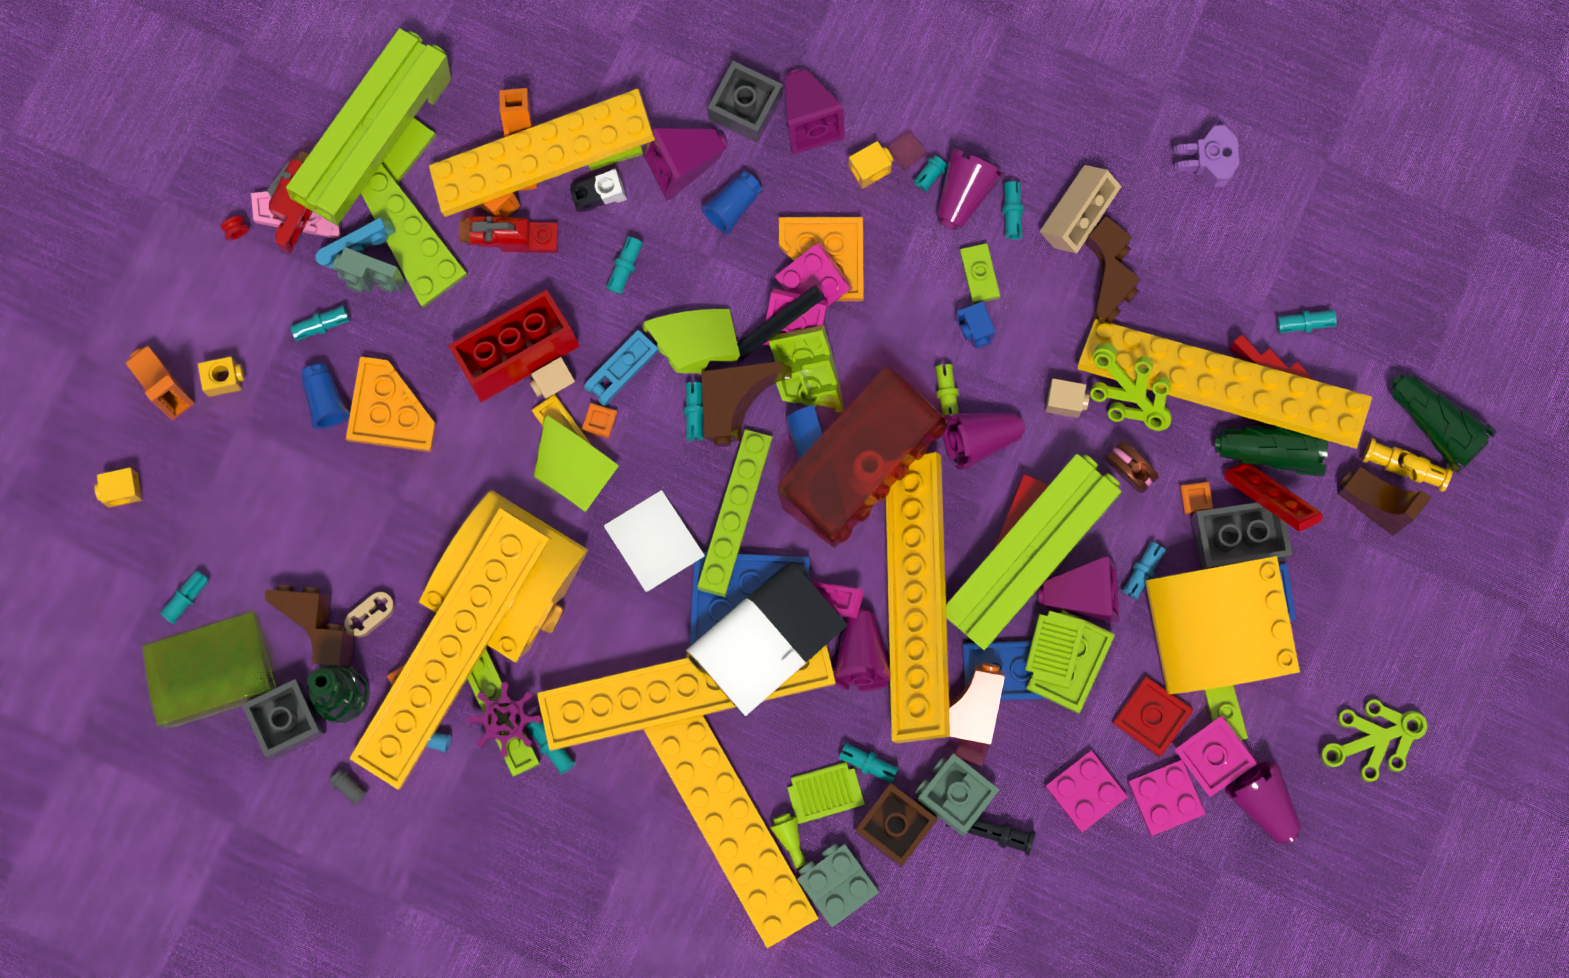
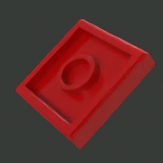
M1145 676L1112 724L1160 758L1189 718L1193 709L1174 695L1168 694L1164 688Z

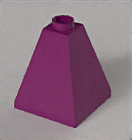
M795 69L789 72L785 78L787 121L792 154H798L845 139L843 108L840 102L807 69Z
M656 128L652 130L655 140L646 143L643 156L666 201H668L718 161L724 150L727 149V144L723 135L717 134L715 129Z
M1109 557L1100 558L1046 580L1043 583V587L1038 589L1039 603L1044 604L1047 608L1059 611L1064 610L1068 613L1113 623L1120 622L1117 568Z

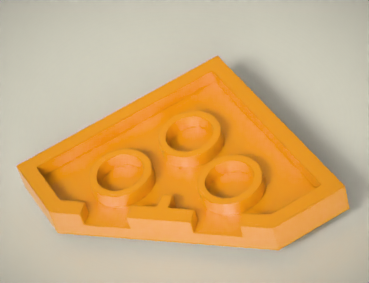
M779 217V248L790 259L795 261L815 244L821 242L853 287V289L837 301H863V217Z
M360 357L346 440L432 452L436 424L388 360Z

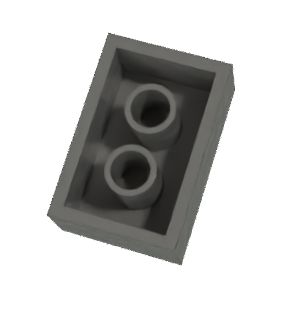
M1258 503L1196 511L1191 517L1200 570L1277 556L1278 562L1286 561L1293 555L1287 523Z

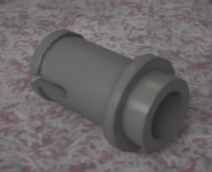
M340 769L329 781L333 785L331 788L340 791L355 806L365 797L367 791L349 776V771L344 772Z

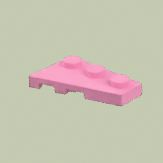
M268 191L251 193L253 220L255 223L272 227H279L281 223H285V221L273 216L268 209L271 199ZM312 212L302 231L304 233L341 239L340 223L336 226Z

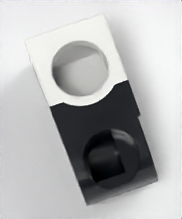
M616 169L579 182L570 188L574 206L578 212L588 211L597 206H603L615 201L619 203L628 200L621 177Z

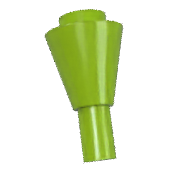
M785 813L774 818V824L770 828L784 848L789 851L795 868L806 865L800 849L797 816L791 817L789 813Z

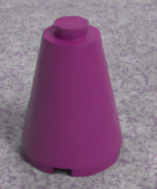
M953 149L950 155L937 217L941 219L939 224L955 231L956 227L962 228L1003 176V172L998 171L997 167L973 155L966 158L962 156L963 151Z
M1014 412L951 413L943 418V421L948 420L947 427L942 428L944 445L949 458H955L958 462V465H954L958 470L967 469L1019 441L1022 438V433L1025 432L1022 418L1018 417Z
M860 608L857 619L846 617L845 622L848 626L843 630L835 666V686L849 690V685L858 686V691H873L888 686V681L890 682L891 678L890 667L875 614L869 612L867 608Z
M1271 760V765L1267 761L1256 764L1239 776L1241 781L1235 786L1232 782L1227 785L1225 792L1228 797L1276 843L1283 842L1288 844L1298 838L1301 825L1281 770L1275 760Z

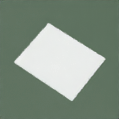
M662 490L604 525L645 592L705 556Z

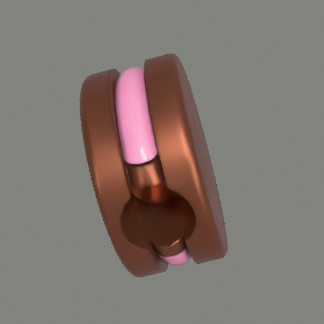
M1120 441L1116 448L1105 456L1109 465L1140 493H1144L1148 486L1159 478L1158 473L1151 464L1125 441Z

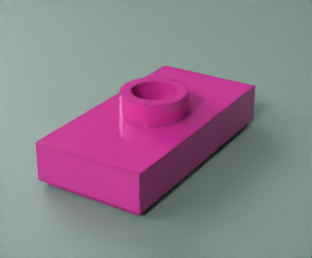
M811 582L840 616L857 619L864 594L863 590L823 582Z

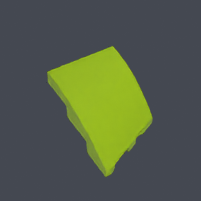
M730 309L679 312L644 321L642 325L645 332L649 331L657 341V348L668 358L669 364L676 373L702 374L709 361L736 362L740 356Z
M824 325L777 334L769 340V344L775 361L784 362L792 370L791 379L776 383L782 401L803 403L806 406L814 405L815 408L819 405L834 408L835 412L838 413L844 412L837 369Z
M546 415L543 418L544 425L541 442H539L538 459L535 463L533 477L555 494H561L580 510L586 512L619 465L578 435Z

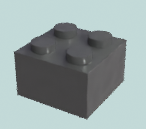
M732 61L708 106V119L758 143L783 96V84Z
M296 679L242 704L265 758L272 761L325 736L303 684Z

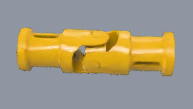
M1372 437L1368 441L1362 456V461L1365 463L1371 461L1384 466L1386 471L1403 477H1409L1418 483L1426 482L1438 487L1441 492L1446 490L1453 473L1450 467L1445 469L1430 463V460L1427 458L1417 457L1415 454L1398 447L1390 448L1379 444ZM1401 457V463L1398 464V458Z

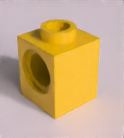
M877 141L850 156L848 167L863 189L891 173L893 158L886 147L882 148Z
M232 357L198 363L202 391L208 397L242 390L241 381L245 380L243 367ZM229 371V376L225 381H217L219 373Z
M131 467L97 475L98 484L94 485L97 500L110 508L143 500L138 473Z

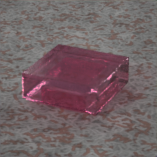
M910 131L887 148L904 171L923 158L927 152Z
M961 738L955 755L982 766L989 749V744Z

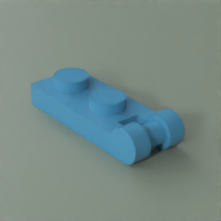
M378 218L329 244L317 252V263L333 269L336 256L342 254L345 247L363 254L365 248L384 243L388 240V236L395 233L392 222Z
M637 330L586 382L584 388L589 393L593 392L604 407L607 406L617 393L659 352V348ZM605 378L612 383L607 389L601 385Z

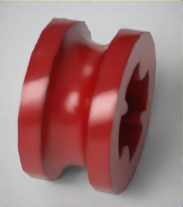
M243 216L231 217L220 225L221 230L226 232L224 235L226 240L239 239L249 232L248 226L243 224L245 222Z

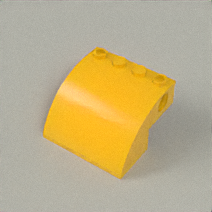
M491 490L472 511L451 541L435 568L419 603L435 613L438 612L499 508L507 510L552 538L488 646L516 663L530 650L552 606L565 596L588 549Z
M1277 556L1145 580L1168 694L1212 689L1300 672Z

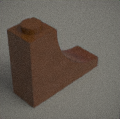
M782 361L702 371L704 438L713 442L714 446L718 447L730 446L731 441H740L743 421L750 405L769 386L782 380L791 379V367Z
M1361 466L1354 473L1349 470L1339 482L1343 487L1338 492V495L1392 536L1414 521L1432 498L1424 491L1410 492L1392 486L1372 475Z

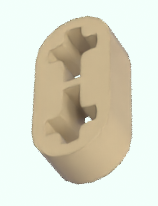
M377 592L371 595L347 615L345 619L346 630L354 632V637L357 638L370 634L394 613L395 602L393 598L384 592ZM380 599L383 602L388 600L385 605L387 608L385 612L377 610L374 614H371L377 608L375 603L377 600ZM367 615L369 616L362 623L365 627L363 630L360 631L357 628L352 630V627L355 625L353 620L356 617L362 620Z

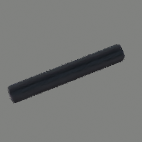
M816 285L811 287L738 342L740 353L738 359L743 360L822 301L824 297L823 291Z

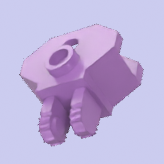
M1225 125L1214 126L1205 139H1199L1197 143L1180 144L1174 147L1176 155H1194V160L1178 161L1175 163V170L1179 172H1195L1196 175H1202L1213 188H1224L1239 167L1238 139Z

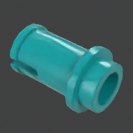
M934 155L932 159L928 158V164L913 180L918 188L923 187L922 191L924 192L929 190L940 174L946 173L945 168L947 164L938 156Z

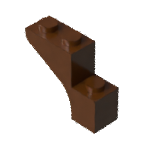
M1107 216L1088 236L1085 243L1096 254L1102 267V277L1094 313V321L1097 319L1101 324L1106 321L1111 324L1121 312L1118 307L1124 301L1130 303L1137 295L1139 290L1136 287L1140 281V278L1120 263L1131 250L1129 243L1132 237Z
M277 585L276 590L265 589V600L301 626L309 635L313 649L312 664L351 667L354 632L344 631V625L328 624L331 595L320 594L321 588L303 587V592H294V586Z

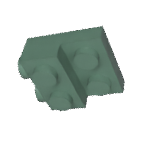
M346 247L342 254L336 256L333 263V270L338 271V278L347 284L346 287L357 293H362L363 290L372 293L375 284H377V288L385 292L392 293L394 290L402 293L406 284L397 267Z
M953 753L948 761L942 758L932 770L936 776L931 782L925 779L915 792L919 797L915 802L938 820H943L961 836H964L999 792V789Z
M836 843L822 853L825 859L815 865L811 861L800 869L801 877L797 879L831 928L879 893L847 846L844 844L839 848Z

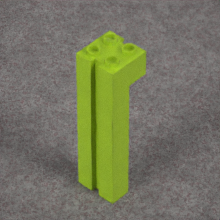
M399 28L286 186L290 199L338 226L427 98L428 102L434 105L451 81L446 53L436 45L425 46L421 44L423 41L417 34L411 31L407 33Z
M1076 454L946 604V618L984 651L1092 526L1101 519L1119 498L1122 492L1119 489L1120 483L1109 473L1102 476L1096 471L1098 464L1085 454L1081 457Z

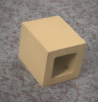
M560 357L532 373L531 377L533 380L529 382L536 396L543 395L546 400L574 384L575 380Z
M1052 379L1049 385L1045 412L1079 418L1082 410L1087 411L1090 394L1085 393L1086 384Z

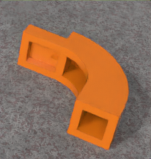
M527 88L499 90L500 115L504 138L532 128L533 123ZM537 184L520 189L518 191L537 189Z

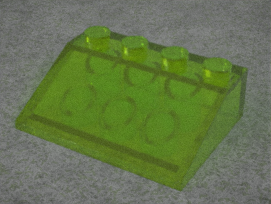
M254 611L142 646L150 701L157 726L164 729L241 706L276 688Z

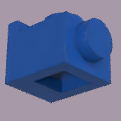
M984 302L957 311L955 320L957 324L963 322L960 325L962 335L966 341L970 339L972 347L975 346L976 349H981L992 343L991 340L994 339L996 331Z

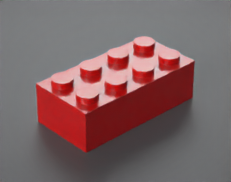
M547 289L448 345L481 403L580 347L571 327Z

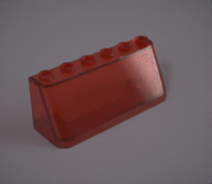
M890 366L884 368L783 477L777 489L783 510L835 549L840 542L844 543L850 538L853 528L859 521L863 522L868 518L872 507L877 501H883L887 497L891 489L890 487L896 480L900 481L906 476L909 466L915 459L919 460L925 455L928 445L934 439L937 440L943 435L946 430L945 417L897 371Z

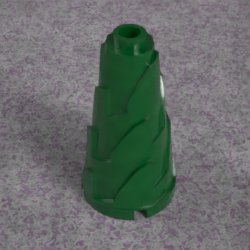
M1401 373L1390 384V387L1393 389L1391 391L1393 399L1415 421L1414 423L1448 462V466L1456 473L1462 470L1458 463L1465 468L1489 443L1488 439L1490 438L1487 434L1492 438L1497 434V431L1489 423L1485 424L1442 394L1437 393L1416 376H1411L1410 374L1404 376Z
M1275 425L1243 426V429L1221 430V435H1215L1214 451L1220 452V457L1242 460V463L1271 466L1273 469L1296 471L1297 474L1324 477L1326 464H1323V459L1327 458L1328 441Z
M322 666L312 671L308 676L309 697L316 712L324 719L335 723H346L354 718H358L366 709L370 698L369 684L365 676L354 667Z

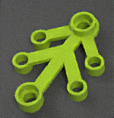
M1110 343L1098 344L1093 354L1094 363L1101 369H1107L1124 389L1097 382L1092 386L1091 398L1097 402H1102L1106 398L1137 403L1141 408L1125 407L1124 404L1115 402L1111 404L1108 411V417L1112 421L1120 422L1124 418L1144 421L1148 428L1155 431L1167 429L1172 421L1170 410L1165 406L1166 396L1171 388L1170 380L1166 377L1155 379L1152 387L1154 394H1156L1153 404L1146 396L1149 374L1153 368L1152 359L1146 356L1137 359L1135 364V372L1137 373L1135 384L1115 361L1117 349ZM1140 364H1145L1148 368H1142ZM1157 385H1164L1166 388L1162 389ZM1095 390H1101L1103 394H1099ZM1113 410H1118L1121 414H1116Z
M1378 700L1368 701L1364 705V713L1368 717L1375 718L1380 716L1396 724L1385 729L1356 716L1352 710L1341 711L1337 716V722L1341 727H1353L1369 736L1342 746L1336 743L1328 744L1322 748L1320 759L1325 766L1334 768L1340 766L1345 761V757L1374 746L1367 765L1360 769L1361 779L1365 782H1373L1379 777V767L1390 740L1401 736L1395 754L1388 757L1386 765L1392 772L1402 771L1406 767V756L1413 740L1421 738L1427 731V721L1421 713L1407 711L1401 714L1383 706ZM1371 703L1378 707L1376 714L1371 713L1369 710ZM1346 713L1351 716L1350 724L1343 722V714ZM1409 720L1416 724L1414 731L1409 730L1407 727ZM1328 751H1333L1336 754L1335 761L1328 760ZM1393 758L1400 760L1401 766L1399 768L1393 767ZM1367 768H1371L1374 771L1372 779L1365 775Z

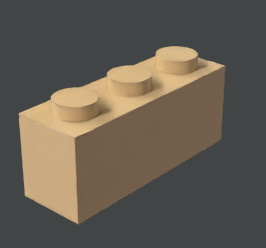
M1084 165L1040 230V233L1053 248L1077 254L1122 186L1108 170Z

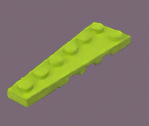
M381 164L361 192V195L375 220L383 218L392 222L395 233L388 236L386 242L421 307L424 308L464 279L467 273Z

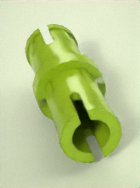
M945 364L946 376H944L942 365L935 367L939 388L936 394L937 399H940L942 418L948 415L949 411L959 413L957 404L959 391L958 388H955L952 364Z

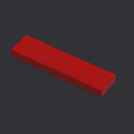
M1242 463L1224 472L1225 481L1298 532L1322 522V512L1253 465Z

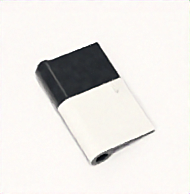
M787 562L685 651L687 658L701 673L706 672L744 717L848 626L808 580L806 570L798 562L795 564Z

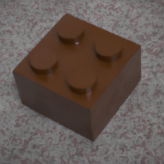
M890 783L854 833L902 868L938 819Z

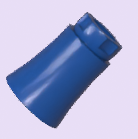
M743 171L720 193L701 207L702 213L718 230L725 234H730L745 211L757 199L756 196L761 193L762 187L754 176Z
M319 363L304 368L301 371L302 387L310 411L312 428L327 429L346 421L350 417V412L342 401L327 366Z

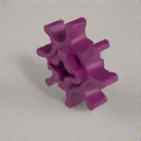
M504 682L501 684L502 696L497 701H489L484 693H478V698L486 704V712L481 717L469 716L467 721L470 724L482 723L486 727V734L477 741V745L480 748H484L489 740L498 739L502 744L500 754L506 758L509 756L508 744L513 739H521L526 747H532V741L524 736V728L529 723L541 724L543 720L539 715L529 717L524 713L526 703L533 699V695L530 692H526L521 700L512 701L508 695L510 686ZM496 711L505 716L511 714L509 720L515 728L512 730L505 724L499 726L502 721L496 714ZM519 716H520V717H521V721H520V724L518 725V718H519ZM502 733H510L509 735L505 736L501 735Z

